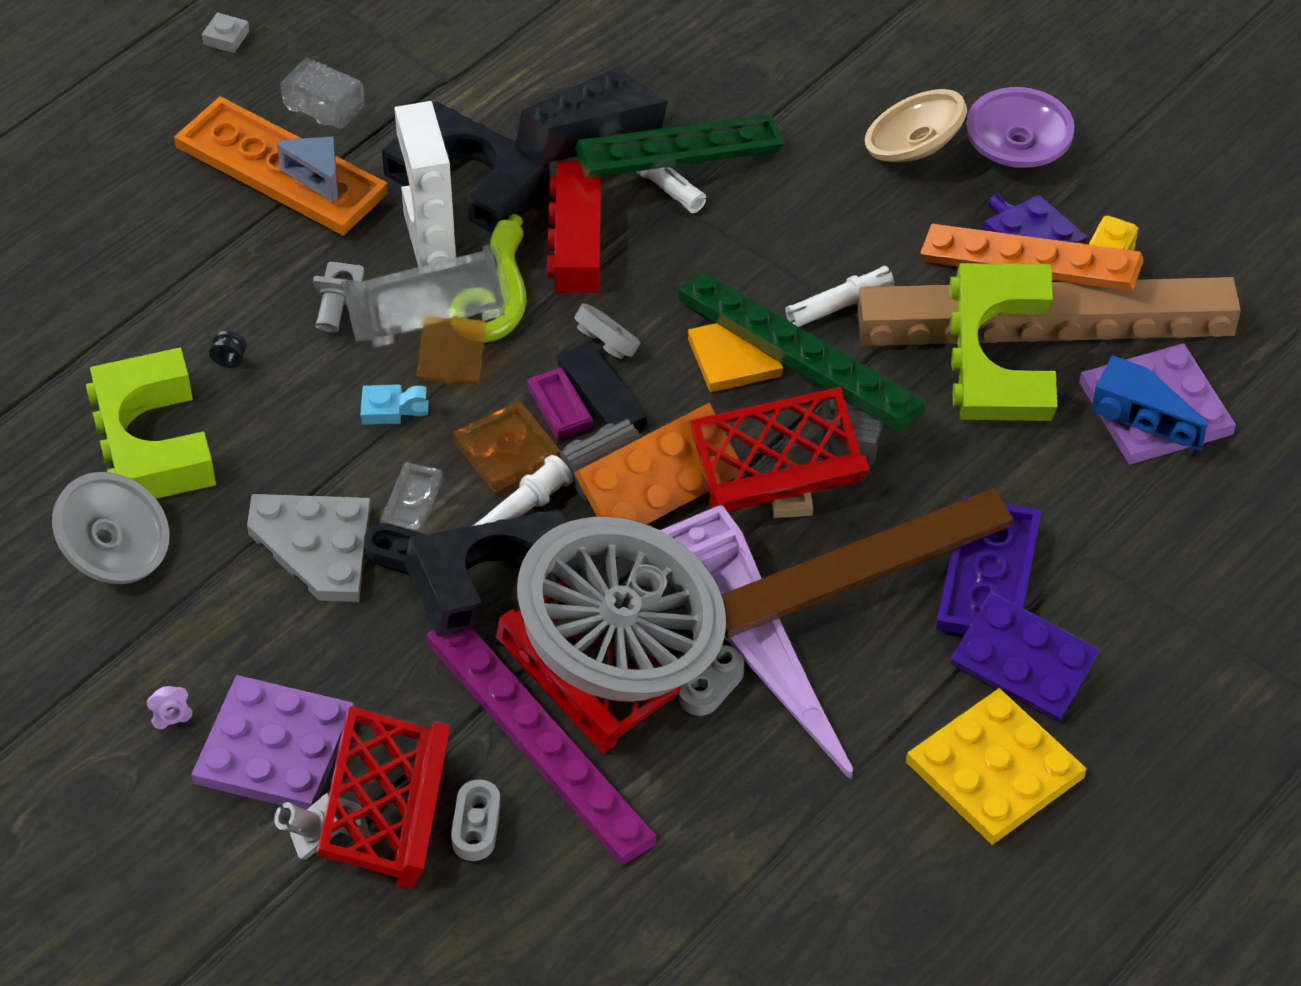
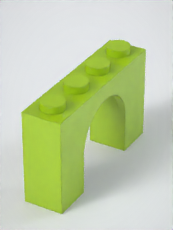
M960 263L956 277H950L949 284L950 300H956L957 312L951 313L950 330L951 335H957L958 348H952L951 364L952 371H958L959 383L953 384V406L960 407V420L1052 421L1057 409L1056 371H1016L1002 368L986 357L979 345L977 335L979 328L987 320L998 315L1048 314L1053 300L1051 264Z
M181 347L90 367L93 383L86 384L90 405H98L100 410L93 412L97 434L105 433L107 438L100 440L104 462H113L114 468L107 469V472L123 475L136 481L146 488L155 499L216 485L212 458L204 431L162 441L141 440L126 432L130 422L148 410L193 400L189 375Z

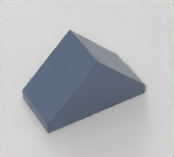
M334 137L281 140L277 143L281 171L332 203L338 199Z

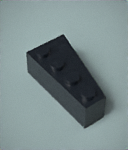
M614 68L521 111L515 148L541 165L576 157L578 155L575 147L579 140L662 129L668 100L628 77L625 72Z

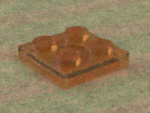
M521 401L453 432L454 443L493 493L521 480L527 474H534L545 465L544 462L548 456L555 455L560 458L558 447Z

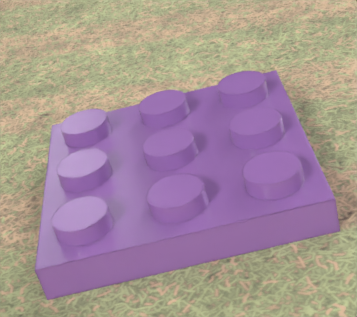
M1184 343L1126 359L1149 368L1208 421L1204 443L1234 434L1235 422ZM1107 365L1081 372L1079 383L1091 403H1093L1095 386ZM1099 415L1129 465L1189 448Z
M236 675L191 774L193 784L283 806V803L289 802L307 810L320 797L338 754L346 712L349 706L354 707V703Z

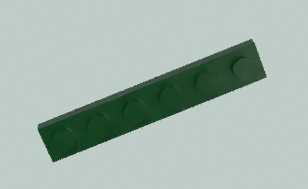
M773 114L583 139L578 141L575 150L585 176L588 179L778 152L785 143Z

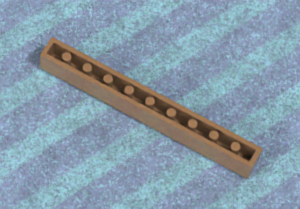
M1233 277L1137 280L1133 291L1070 282H1052L1053 300L1048 314L998 315L987 320L979 328L977 335L979 343L1235 336L1241 310ZM949 285L860 287L857 313L861 346L958 344L957 335H951L950 330L951 313L957 312L956 300H950Z

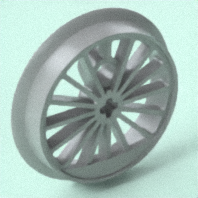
M588 517L573 520L553 528L539 538L530 548L522 562L518 576L517 595L529 640L542 661L556 675L586 693L617 701H640L661 696L702 674L714 661L722 646L726 630V613L720 590L705 565L687 547L654 527L616 517ZM590 555H603L605 557L608 587L591 560ZM615 557L634 562L625 586H618ZM575 559L588 582L565 564V562ZM552 572L573 590L545 578ZM667 583H669L677 592L675 594L662 597V594L666 588ZM639 586L645 587L651 592L644 591ZM543 595L567 605L544 603ZM685 605L690 615L656 612ZM551 619L572 620L574 622L555 627ZM665 628L693 631V640ZM591 631L574 646L565 639ZM605 634L596 660L582 653ZM612 637L614 640L616 667L602 663ZM661 644L685 653V655L677 659ZM625 646L639 670L627 669ZM644 650L659 662L662 667L654 668Z

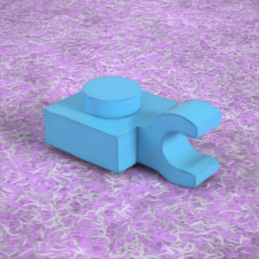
M401 385L363 386L360 413L362 425L401 424V415H428L429 401L426 400V387L413 386L402 393Z

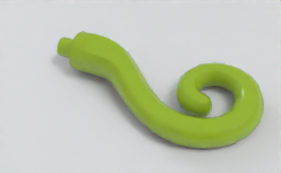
M512 214L508 220L499 221L490 239V259L507 295V303L502 313L494 320L486 323H476L466 317L467 310L473 306L483 307L484 316L487 319L491 320L496 317L500 308L499 301L493 293L484 289L465 291L452 302L449 313L450 323L453 330L467 341L488 343L499 340L512 332L523 317L527 302L526 289L515 261V253L524 236L523 229L521 228L523 220L518 215Z

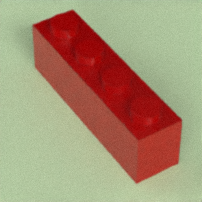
M557 161V176H550V198H556V202H549V224L556 225L555 229H548V251H555V255L547 256V277L555 278V293H600L601 177L587 179L580 161Z

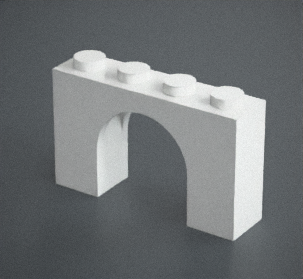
M432 101L395 107L397 137L410 185L401 187L403 213L420 274L457 268L450 163Z

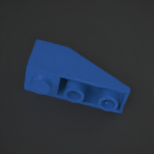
M1113 355L1111 356L1095 386L1091 412L1137 428L1143 432L1168 439L1179 445L1201 451L1208 421L1149 368Z

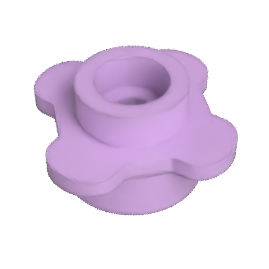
M162 687L149 697L147 706L153 711L154 717L151 722L155 728L164 729L168 724H175L179 721L186 722L192 717V710L186 704L188 693L184 688Z

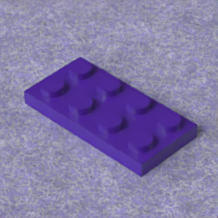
M1005 504L1014 518L1011 527L952 550L936 630L965 635L990 592L1024 608L1042 510Z

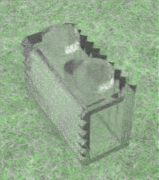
M308 57L304 58L280 82L283 104L293 112L301 111L314 117L322 125L330 124L343 130L344 125H347L348 121H351L352 117H355L356 113H359L360 109H363L365 105L363 83L360 79L356 80L349 75L345 76L343 72L339 73L337 69L327 68L325 64L316 63L314 59L310 60Z

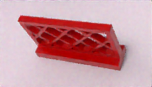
M841 387L697 418L689 423L710 493L709 504L711 509L722 504L727 512L771 503L779 499L784 500L802 496L805 493H815L862 482L869 471L866 456L860 453ZM834 401L838 415L832 424L812 413L817 403ZM811 405L808 410H806L805 408L802 407V406ZM790 409L804 417L795 432L775 421L780 411ZM774 413L771 419L765 416L766 414ZM754 418L766 425L758 441L737 430L744 419ZM807 420L828 431L820 446L799 435ZM735 421H736V423H735V425H734L733 427H732L731 425L727 424V423L735 422ZM839 421H840L842 430L839 429L838 427H836V425L838 424ZM716 426L729 434L720 449L705 441L702 432L703 428ZM770 428L790 439L782 455L762 444ZM831 434L846 442L849 455L836 457L823 449ZM732 437L753 448L744 463L724 452ZM794 442L814 453L809 464L798 465L786 458ZM756 451L777 462L772 472L761 474L748 466ZM709 453H711L712 455L715 456V458H714V460L712 461V463H711V459H710ZM818 456L825 459L822 461L815 462ZM719 459L740 470L733 481L717 483L713 469ZM781 464L787 467L786 469L778 470ZM743 473H745V474H747L748 476H750V477H747V478H742V479H740L741 476L743 475Z
M564 581L558 583L559 585L572 589ZM543 595L544 603L550 604L553 602V604H558V600ZM511 609L499 618L496 634L499 642L602 754L613 748L619 737L676 697L681 690L679 686L655 698L640 701H619L632 703V714L619 722L608 710L610 699L594 696L570 685L556 675L542 661L529 640L520 610L515 612ZM552 619L551 621L556 627L557 619ZM585 633L565 639L570 644H577L585 637ZM612 637L607 648L606 664L616 667V665H612L614 649ZM598 638L590 646L601 648L604 638ZM644 650L652 666L654 668L661 667L654 660V658ZM636 664L635 667H627V669L639 670ZM638 704H644L641 708L638 709Z
M349 706L345 716L316 855L397 877V886L413 889L424 869L450 725L434 721L431 728ZM358 722L371 726L377 737L362 743L353 730L354 723ZM403 735L417 739L416 749L404 755L393 741V738ZM384 744L394 760L380 767L368 750ZM359 755L371 772L355 778L346 766V761ZM400 767L410 781L409 785L396 790L385 774ZM344 779L346 784L341 786L342 780ZM376 779L387 796L372 802L361 786ZM352 791L363 808L348 815L338 799L340 796ZM407 795L405 802L402 797ZM393 802L403 817L398 823L389 826L378 809ZM336 815L339 820L334 822V818ZM369 815L380 832L365 839L354 824V821ZM344 827L356 844L349 848L329 844L331 833ZM400 831L399 838L395 834ZM386 838L396 852L394 861L378 857L371 848V845Z

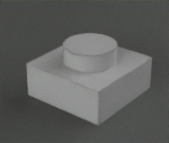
M217 12L202 33L203 45L235 53L249 33L248 21Z

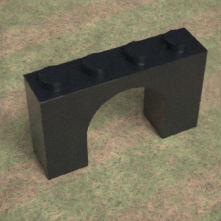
M437 101L432 104L449 161L460 159L474 160L487 165L493 170L467 195L468 219L470 222L493 233L499 221L508 220L512 214L519 216L550 187L549 163L539 164L515 148V141L494 132L482 123L471 120L455 109L449 108ZM396 136L382 149L384 176L403 186H410L401 147Z
M560 510L544 513L537 512L528 516L500 519L495 522L469 527L463 526L432 534L425 533L409 538L405 566L437 637L476 629L481 601L467 570L487 561L507 562L521 568L526 554L534 543L548 531L566 523ZM575 559L565 562V564L588 582ZM552 572L545 578L557 584L562 581ZM558 601V604L560 605H567L563 602Z

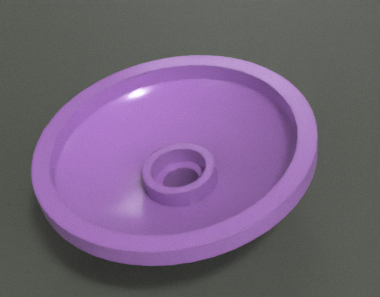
M1008 87L991 91L980 97L972 105L967 116L966 131L972 145L988 159L1009 167L1031 168L1048 164L1061 157L1069 149L1074 136V120L1066 106L1055 97L1036 89Z

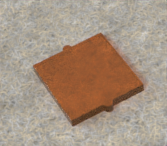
M453 315L451 318L424 316L417 379L445 381L446 385H450L452 382L480 384L486 321L459 319L457 315Z

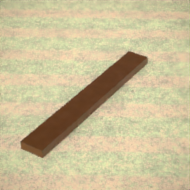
M992 488L721 594L726 613L725 636L728 639L1011 527L1014 518L996 489Z

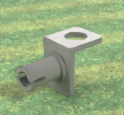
M329 262L325 277L314 276L313 284L321 302L318 319L315 323L317 329L327 333H337L339 331L343 305L357 306L364 275L363 266ZM339 273H348L353 277V283L351 284L349 280L334 277Z
M329 793L323 795L307 810L289 802L283 803V808L278 807L274 817L275 825L280 830L290 832L300 859L306 860L317 851ZM341 797L338 799L344 810L350 814L361 809V806L356 802ZM336 815L334 818V822L339 820ZM365 816L356 820L357 828L364 838L372 836ZM342 827L339 830L331 833L330 840L339 832L349 835V833L344 827Z

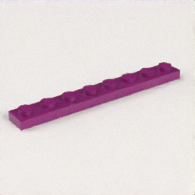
M435 630L426 634L427 644L621 866L656 845V835L474 630L437 637Z

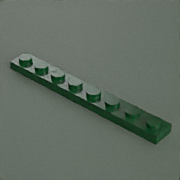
M706 272L678 288L680 302L829 390L841 387L846 401L899 432L925 413V401Z

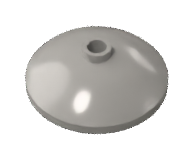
M95 472L83 475L66 486L54 505L52 528L60 550L74 567L93 579L111 584L136 582L150 575L166 555L170 537L166 515L155 497L142 485L128 477L109 472ZM97 536L104 538L106 543L100 541Z

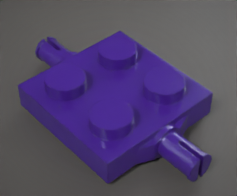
M998 193L993 195L988 201V206L993 208L998 215L985 220L984 231L1086 244L1087 236L1040 195L1015 206L1010 205Z

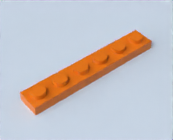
M931 224L920 252L923 262L959 267L960 263L1051 264L1052 280L1133 291L1144 261L1140 251Z

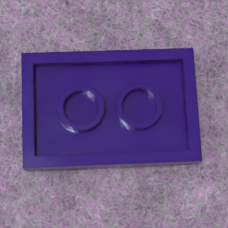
M990 592L951 657L950 664L996 689L1000 688L1010 697L1060 723L1097 660L1100 649L1003 597Z

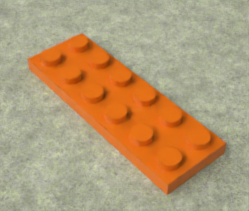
M221 96L174 136L176 148L343 236L389 193L387 182L336 156L338 199L332 203L280 170L277 143L281 140L302 138Z

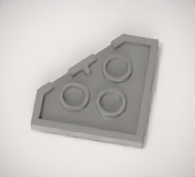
M252 494L247 522L249 536L258 544H264L273 553V558L293 577L297 575L308 586L309 592L319 601L359 602L365 559L364 535L369 527L371 511L370 498Z

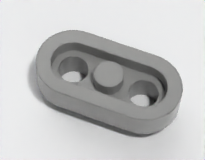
M582 303L574 316L575 320L579 322L577 328L582 333L594 339L597 337L605 342L603 348L617 358L623 359L624 355L632 357L641 343L625 328L593 306Z
M722 645L714 661L702 674L680 686L679 702L681 707L686 712L697 716L707 715L715 711L744 676V657L737 649ZM702 687L705 690L697 691L695 688Z
M469 781L460 788L457 795L451 833L452 846L455 853L464 860H482L489 856L495 847L501 808L500 793L497 787L489 781ZM478 804L485 805V807L482 809L473 808L475 805ZM472 840H477L480 842L478 844H468V842Z

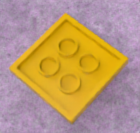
M1000 688L910 750L906 758V763L991 845L998 842L1084 779L1086 773L1085 766Z

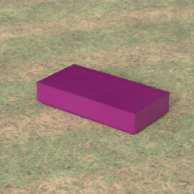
M562 367L527 379V388L558 441L593 429V419Z

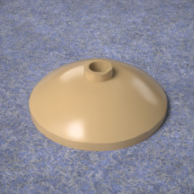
M947 89L925 91L908 97L887 109L872 123L865 136V145L871 156L886 162H906L925 158L940 150L959 131L967 114L966 103L959 93Z

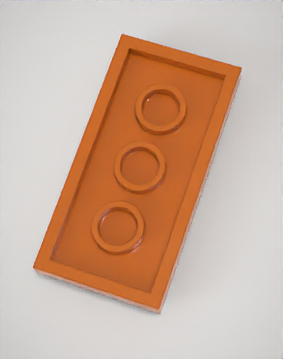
M710 402L574 472L597 517H616L648 524L709 492L689 423L693 419L715 415ZM716 426L702 429L705 441L720 449L727 438L725 431ZM729 442L724 452L739 460ZM709 453V456H710V459H711V463H712V461L714 460L715 456L712 455L711 453ZM719 459L713 469L718 484L735 478L740 471Z

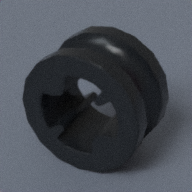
M232 331L216 333L209 350V356L212 361L228 368L240 365L247 347L244 338Z

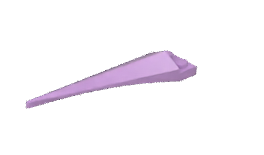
M722 504L660 530L682 543L698 557L714 578L721 594L762 579L742 531ZM778 618L728 639L724 636L841 771L852 779L853 767L807 679L780 619Z

